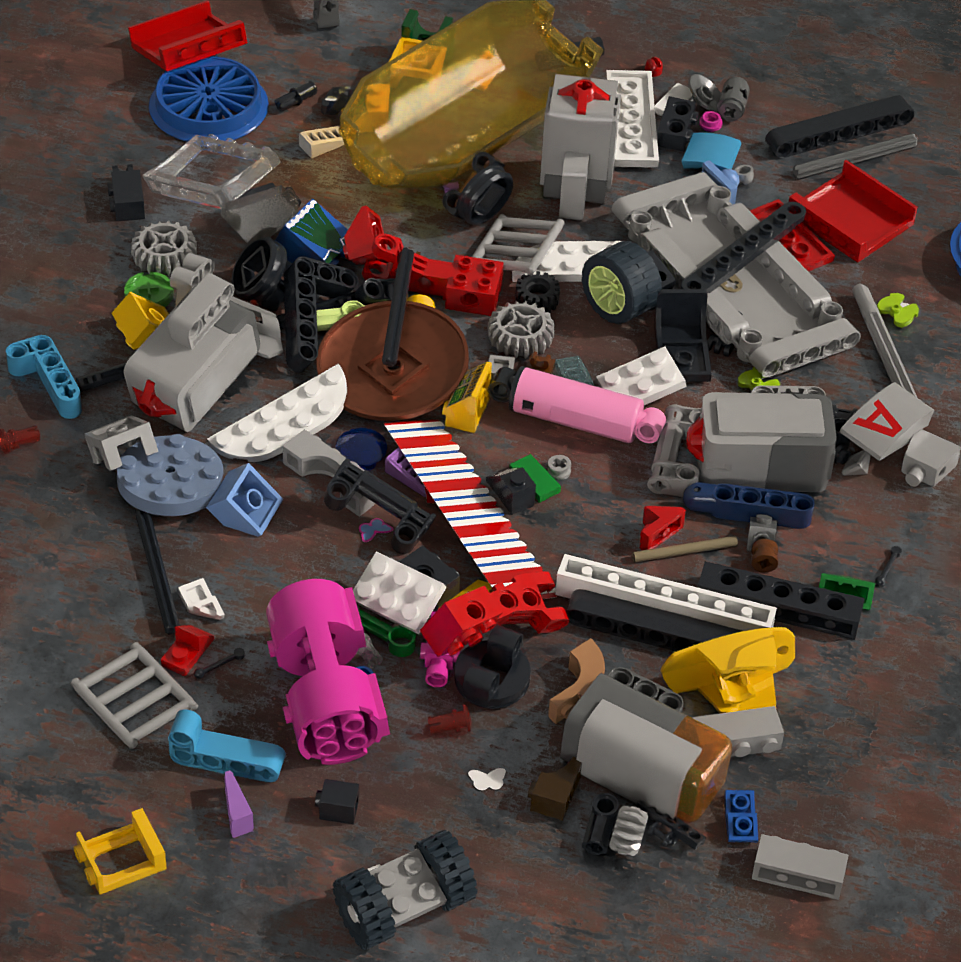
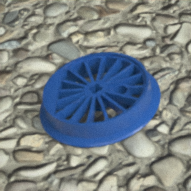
M210 56L179 68L165 71L159 78L149 100L151 118L162 131L177 139L199 144L223 143L249 134L265 119L269 106L265 90L259 84L256 75L248 67L235 60ZM207 77H212L208 84ZM199 109L196 119H189ZM228 109L237 112L238 114L233 115Z

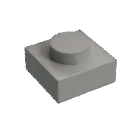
M490 355L489 362L492 363L491 380L497 370L502 367H509L514 370L515 358Z

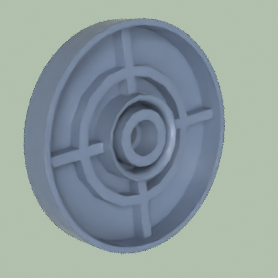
M181 434L154 437L159 451L154 454L146 455L140 441L129 447L120 457L122 466L117 468V486L120 494L129 504L150 514L180 516L202 510L207 507L223 481V464L217 453L206 444L184 437Z

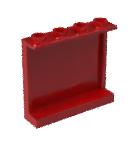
M209 0L128 27L132 48L166 72L248 43L244 22L238 20L227 24L211 13Z
M848 160L844 161L840 174L805 197L798 193H794L789 197V202H797L805 207L806 215L802 223L810 231L857 263L913 226L918 208Z

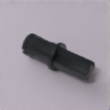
M308 81L298 88H291L289 93L275 100L276 108L279 111H284L295 104H302L303 100L317 94V87L314 82Z

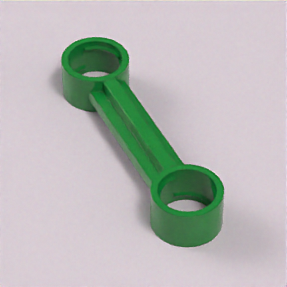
M358 608L363 629L388 642V650L391 654L397 657H406L414 652L415 632L400 625L392 627ZM406 638L410 642L407 644H397L393 640Z

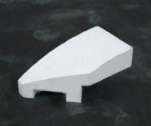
M204 578L178 587V594L188 613L219 620L224 618L225 614L216 596L211 595Z

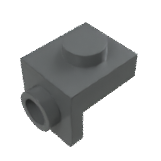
M762 514L756 515V517L750 516L747 551H751L752 544L760 539H770L775 542L777 520Z

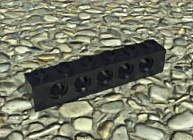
M706 561L704 562L697 587L775 607L777 609L774 621L853 640L856 639L865 598Z

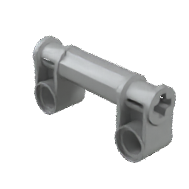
M677 404L669 405L666 408V423L659 436L651 466L652 476L648 479L647 483L649 490L653 493L683 497L684 490L688 486L699 482V469L695 465L678 463L676 461L681 440H686L687 430L700 417L701 408H691Z

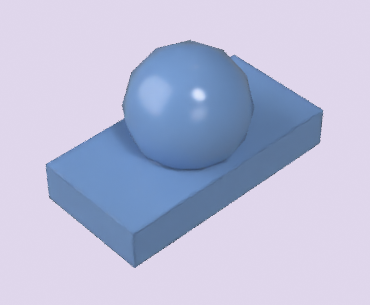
M710 160L704 162L702 173H706L718 186L729 189L731 192L730 203L735 204L737 187L740 182L737 172L730 168L720 171Z

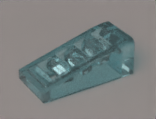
M580 356L555 359V365L560 377L593 385L592 378Z

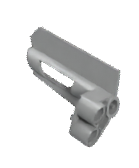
M188 253L184 258L182 267L177 266L173 270L170 277V286L177 291L176 306L207 274H213L214 261ZM232 296L231 301L251 310L256 317L262 319V323L256 322L260 338V349L257 355L269 359L282 353L280 326L276 314Z

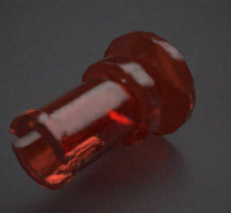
M34 425L16 431L9 429L7 433L4 429H0V447L3 453L9 454L10 448L14 450L18 449L20 445L40 441L39 430H36L37 426Z
M463 704L462 711L452 709V713L427 717L429 725L441 723L440 725L430 727L431 735L454 729L458 732L461 731L460 728L467 727L468 732H471L472 721L466 704Z

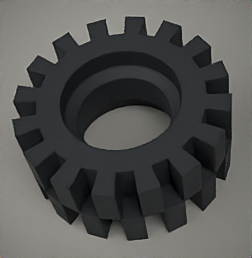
M536 271L534 275L526 276L523 274L521 279L518 278L515 301L519 304H524L527 301L528 305L536 303L537 308L544 307L547 313H551V309L553 311L556 309V306L559 304L560 286L559 281L555 280L553 275L548 277V273L544 272L543 275H540V271ZM532 292H541L543 294L536 295L532 294Z

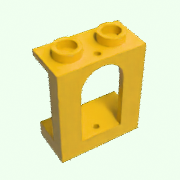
M143 808L131 812L132 824L84 841L81 832L76 833L77 845L73 847L79 863L84 862L87 881L90 886L95 884L100 895L167 869L165 851ZM139 840L148 861L114 874L101 875L94 861L96 857Z

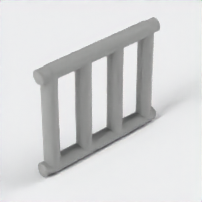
M500 214L472 257L487 259L483 258L484 254L532 258L530 262L488 260L504 262L503 270L522 271L528 275H533L562 230L564 221L562 219L545 221L509 218L504 214ZM502 227L549 230L547 235L500 230ZM499 240L541 245L539 248L492 245V242Z
M138 642L131 645L130 651L83 679L74 678L70 683L80 697L130 749H134L140 739L173 720L179 710L195 711L198 708V704ZM138 658L146 666L143 670L98 697L89 689ZM153 676H156L163 683L160 687L114 715L105 706ZM170 693L180 701L131 732L121 724Z

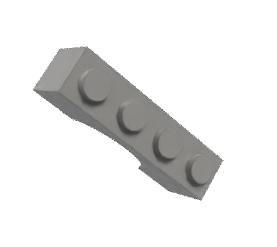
M305 429L283 445V464L302 477L309 474H326L334 477L338 468L346 459L337 449L331 448L321 441L318 436L312 435ZM350 461V463L363 470L357 463ZM356 492L346 505V508L360 517L374 506L375 503Z

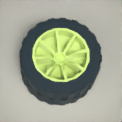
M621 241L589 257L585 261L582 268L583 290L589 304L604 320L606 319L610 323L622 324L656 306L657 293L659 290H662L661 276L652 257L638 244L631 241Z

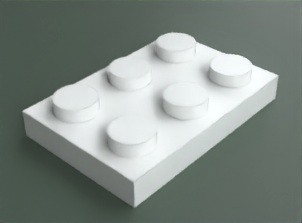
M662 347L596 376L601 388L640 398L643 400L644 405L687 387L684 377L666 347Z
M376 551L353 589L356 604L419 634L420 629L425 625L447 587L443 583Z

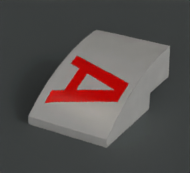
M893 382L867 401L842 426L840 433L880 461L910 443L913 434L927 427L934 409L896 382Z

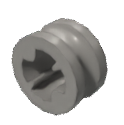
M564 455L552 456L548 460V473L557 480L568 478L571 474V460Z

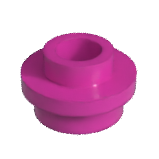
M708 111L700 118L699 125L707 132L718 131L722 127V119L717 112Z

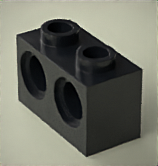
M671 96L668 97L657 131L658 146L684 152L686 143L690 142L693 135L691 127L692 125L696 126L699 112L695 111L696 102Z

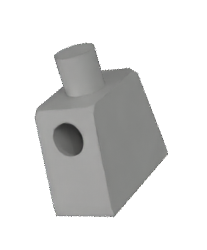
M923 429L913 434L901 469L906 474V482L914 487L918 486L920 482L935 486L957 466L961 447Z

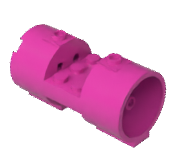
M307 579L290 584L277 592L268 603L266 609L272 640L267 641L270 657L277 658L279 667H282L289 673L303 676L293 684L289 693L286 694L288 706L283 707L286 724H293L300 753L307 760L311 757L320 759L321 763L325 765L347 763L368 753L367 748L374 742L379 743L383 736L390 735V730L376 674L367 675L358 668L345 665L355 656L359 648L366 647L364 630L352 587L344 589L341 585L330 580Z

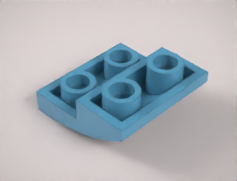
M693 133L681 161L683 168L699 169L702 168L704 162L710 160L720 171L732 169L741 147V141L721 134Z

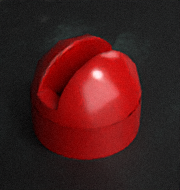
M652 57L646 61L644 71H652V77L662 74L663 64L659 58Z

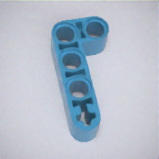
M37 335L7 346L5 350L8 372L11 375L24 376L37 372L62 417L72 419L81 414L80 389L49 336Z
M187 709L177 712L168 736L169 755L177 764L224 774L230 770L234 776L264 782H275L278 780L286 755L282 747L272 743L202 730L201 717L194 711Z

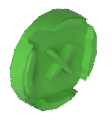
M144 272L138 273L129 278L124 287V297L129 292H132L164 307L168 306L173 300L174 289L170 286V279L157 272H150V274L144 275Z

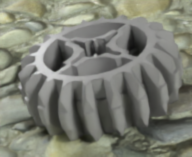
M169 220L166 223H161L160 221H158V224L149 223L148 227L141 226V231L135 232L131 242V256H133L136 266H139L141 271H148L149 274L150 272H157L170 276L177 266L182 267L184 258L188 253L197 255V241H195L192 231H189L187 226H180L179 222L171 224Z
M515 301L512 305L506 302L504 307L498 306V309L492 312L487 327V335L492 347H496L497 352H504L506 357L514 355L515 359L518 356H523L526 359L534 351L537 354H544L545 349L550 348L555 332L550 313L545 312L544 307L537 308L536 303L528 305L527 301L524 304H519Z

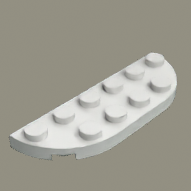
M621 241L553 242L536 271H540V275L546 272L548 277L553 275L555 280L559 282H581L582 268L585 261L589 257ZM541 244L535 245L531 248H539ZM518 257L516 261L530 262L532 258ZM512 271V282H517L518 278L521 279V275L525 274L528 276V274L522 271Z
M339 364L333 366L207 438L208 445L226 458L232 460L233 458L248 460V462L268 460L283 453V445L305 429L314 435L329 426L340 415L344 408L343 404L347 394L346 378Z

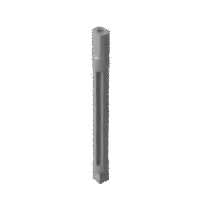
M861 283L857 284L852 289L853 295L891 382H896L917 397L869 289Z

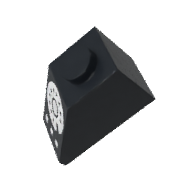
M523 467L508 468L486 477L487 483L511 515L535 505L536 484Z

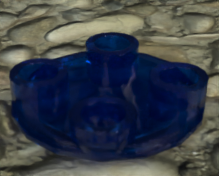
M355 428L346 431L338 438L336 443V449L341 455L357 463L364 470L374 469L376 463L386 455L388 448L385 438L380 433L367 428Z

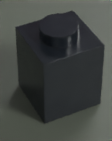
M325 779L323 789L317 790L315 797V807H319V819L354 825L359 804V784Z

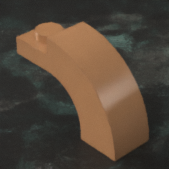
M591 638L570 651L568 669L575 675L577 681L550 699L548 717L555 724L564 718L567 719L573 707L600 673L605 674V662L602 652Z

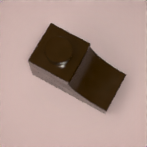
M572 757L569 763L558 771L551 773L541 771L537 782L532 781L528 790L527 797L531 798L530 811L563 821L582 777V762L576 760V757Z

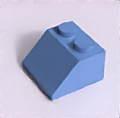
M247 463L227 473L206 508L224 526L259 537L265 531L283 498Z

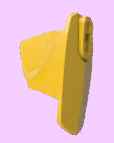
M783 627L759 628L722 636L672 653L662 665L660 671L666 684L673 692L682 693L698 690L719 713L771 706L776 707L773 674L788 668L795 659V636L793 632Z

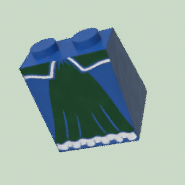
M312 198L283 226L275 241L285 247L287 261L291 263L302 256L338 265L340 262L338 259L341 256L344 259L346 258L343 245H346L344 236L348 229Z

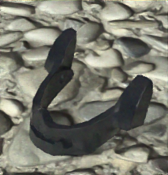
M351 86L332 87L325 98L322 99L321 113L323 115L338 116L339 112L353 97L364 94L368 88L350 89Z

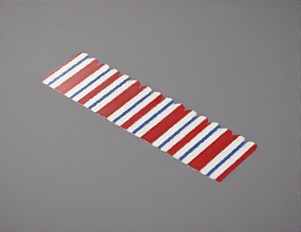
M423 420L384 423L491 587L501 582L504 586L512 584L511 579L521 573L543 572L540 565L532 563L535 561V557L530 552L525 551L527 549L526 544L517 540L519 538L518 532L514 529H509L512 526L511 522L503 518L504 512L501 508L495 506L496 500L492 496L487 495L489 493L488 488L480 484L482 480L473 473V466L465 462L467 460L466 456L461 452H456L459 450V445L450 441L452 435L444 431L445 425L441 421ZM555 588L549 593L547 591L540 593L542 599L558 596L555 595Z

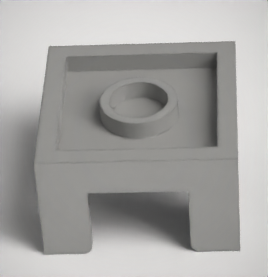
M132 415L84 434L93 463L99 464L104 460L105 466L109 470L122 466L117 446L126 442L128 447H131L141 441L146 455L159 452L150 423Z

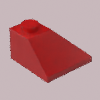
M366 205L360 208L344 236L346 245H343L345 257L356 265H363L367 260H378L388 263V261L376 257L372 252V245L376 236L383 234L384 231L380 216ZM380 244L382 248L388 250L386 244Z

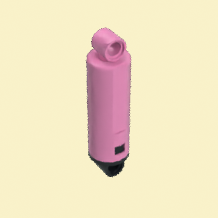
M521 366L517 372L509 367L498 369L488 387L490 397L497 402L504 403L509 401L508 408L511 411L625 443H632L635 437L644 443H654L658 440L666 423V416L661 410L652 407L644 410V402L640 398Z

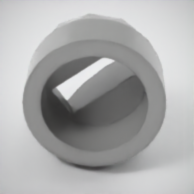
M740 165L735 168L739 175L740 184L747 185L751 183L754 176L752 166Z

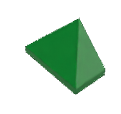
M821 573L819 588L865 598L863 609L870 610L875 583L849 576Z

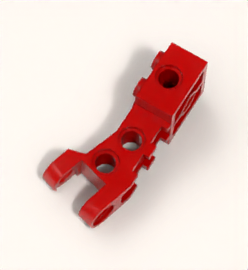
M385 233L376 236L372 245L373 254L390 263L386 264L378 260H367L362 270V276L365 280L369 278L389 279L396 277L399 253L404 248L401 238ZM380 244H386L391 249H384L380 246ZM414 253L408 291L419 292V294L428 297L429 294L443 296V300H446L445 309L491 316L492 312L496 310L503 284L504 262L455 255L454 262L452 263L428 259ZM370 269H377L381 274H374Z
M550 572L521 573L511 579L512 584L504 586L501 582L492 587L493 592L491 593L484 585L449 600L420 629V632L436 656L441 657L447 653L453 656L467 644L470 647L475 646L484 639L483 633L492 630L497 624L501 626L503 624L529 623L539 634L558 631L569 623L566 611L563 607L546 608L540 594L545 591L549 593L555 587Z

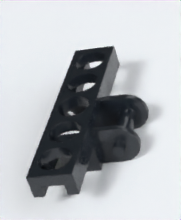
M641 800L637 802L636 807L647 812L648 818L654 821L651 826H648L647 835L652 836L654 834L663 840L662 846L670 843L674 845L679 839L694 850L698 848L699 844H704L706 837L675 816L672 819L668 814L663 815L655 812V807H646ZM666 819H672L676 823H670ZM664 824L672 831L665 835L659 831L660 825Z

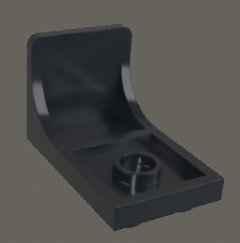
M662 289L657 293L654 319L657 350L666 347L686 382H711L712 373L706 337L707 291L704 289Z

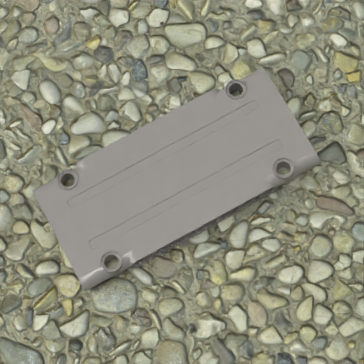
M704 172L621 197L612 206L613 214L628 229L629 239L637 242L647 252L651 250L655 252L675 277L676 283L674 287L677 289H681L682 281L760 223L744 204H731L730 190L726 187L718 186ZM779 241L735 274L743 283V287L739 292H728L719 286L711 293H707L706 323L724 343H733L737 348L738 358L742 361L750 362L765 378L854 347L861 338V334L847 319L841 318L843 314L842 306L832 302L828 291ZM729 279L726 280L728 284L725 286L727 288L732 287L736 289L737 282L732 283Z

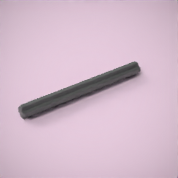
M911 133L798 164L793 167V175L800 179L843 167L845 160L855 164L917 146L918 139Z

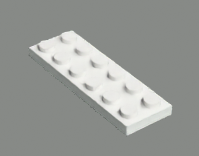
M606 70V79L618 81L617 94H621L614 167L658 168L659 156L652 71Z

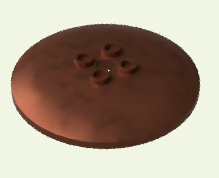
M392 301L369 304L348 313L328 330L319 346L316 359L318 375L337 364L340 365L347 384V394L343 409L359 417L379 421H396L414 418L438 408L451 398L461 383L469 365V352L465 336L459 326L443 312L422 303L406 302L397 363L394 364V366L400 367L396 370H390L388 365H383L382 363Z

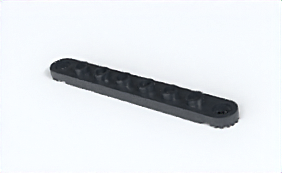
M797 202L785 203L682 281L681 289H689V287L692 288L693 286V288L704 289L707 293H711L803 222L806 215L805 207Z

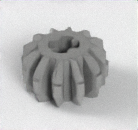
M622 806L620 808L609 844L611 850L625 856H635L638 853L648 819L647 812L634 806Z

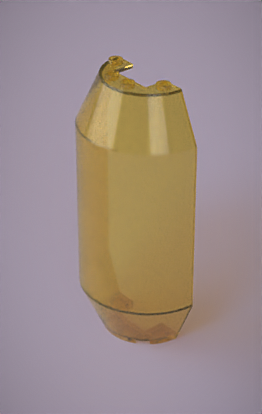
M500 0L487 2L361 78L340 115L339 134L352 158L353 166L360 170L374 185L389 189L444 186L472 169V160L477 153L487 152L493 155L542 124L545 118L549 87L554 86L555 75L561 74L590 78L604 50L588 36L581 40L578 48L551 25L555 8L546 0Z

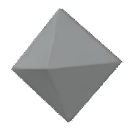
M865 450L851 455L842 470V474L844 476L867 474L871 455Z

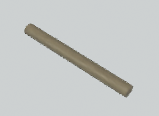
M736 536L636 551L632 552V557L635 563L735 547L738 545Z

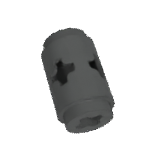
M732 77L723 85L717 109L721 118L726 121H737L745 112L750 88L743 78Z

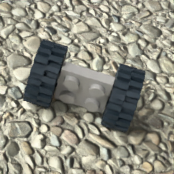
M442 830L417 842L414 846L415 850L373 870H365L362 867L334 880L333 894L336 896L334 900L339 907L338 912L343 917V923L346 928L348 927L349 934L355 938V943L358 946L360 945L361 949L367 950L394 937L395 927L442 906V910L449 911L476 898L475 894H477L478 890L475 887L477 886V881L473 878V875H475L473 868H470V860L468 856L464 855L465 850L462 846L458 845V840L456 837H452V833Z

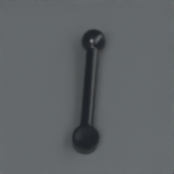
M892 547L891 557L881 575L875 578L877 586L885 584V577L896 557L901 556L902 549L900 547Z
M236 648L234 654L203 669L197 668L194 671L195 678L202 679L206 673L234 659H243L245 657L244 649Z

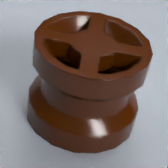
M770 539L755 541L751 548L753 555L751 560L752 567L756 571L765 573L775 570L778 567L777 543Z

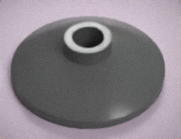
M699 74L692 75L689 78L688 85L696 104L703 106L709 111L718 113L717 107L721 95L719 89L708 78Z

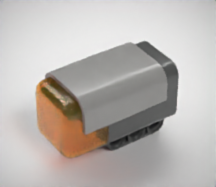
M617 667L612 669L608 675L600 673L569 713L564 726L560 758L569 763L572 757H576V760L582 762V776L636 804L641 800L646 807H655V812L668 814L672 819L676 816L682 821L690 823L696 822L701 818L724 785L733 748L730 738L725 734L683 714L684 703L680 695L633 671Z

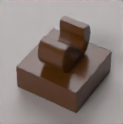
M534 351L526 367L552 374L555 368V359H551V356L548 354L546 357L537 356V352Z

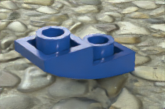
M725 790L724 803L728 842L758 843L754 790Z

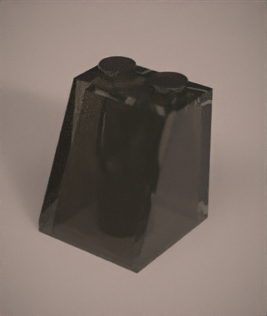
M280 185L226 202L222 206L221 216L249 244L258 238H270L298 213L297 200L299 198L292 189L288 188L286 190Z

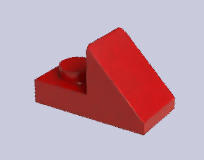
M645 506L642 521L645 526L640 533L639 549H655L684 527L686 510L683 507Z
M192 625L175 627L176 640L161 658L162 667L184 677L215 639L214 635Z

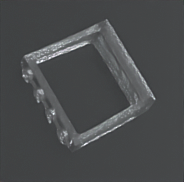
M209 134L207 137L195 135L165 161L144 173L143 178L153 193L225 210L279 165L281 161L276 152H273L267 146L258 149L249 142L241 145L231 138H227L225 141L219 140L213 134ZM204 150L255 161L254 164L218 186L176 176Z

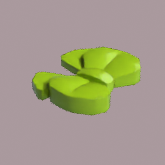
M891 293L890 296L879 301L877 307L880 314L892 316L897 327L908 326L914 320V316L918 317L919 308L917 304L913 303L902 308L900 304L905 296L900 293Z
M755 367L752 370L743 372L737 381L739 387L750 388V390L761 385L780 386L778 379L763 382L762 379L764 377Z

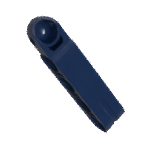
M697 482L688 486L683 493V503L689 510L711 513L714 517L743 522H750V516L768 515L773 520H777V526L798 529L807 528L811 524L815 505L813 498L807 494L732 484ZM699 488L701 491L695 492L694 489Z

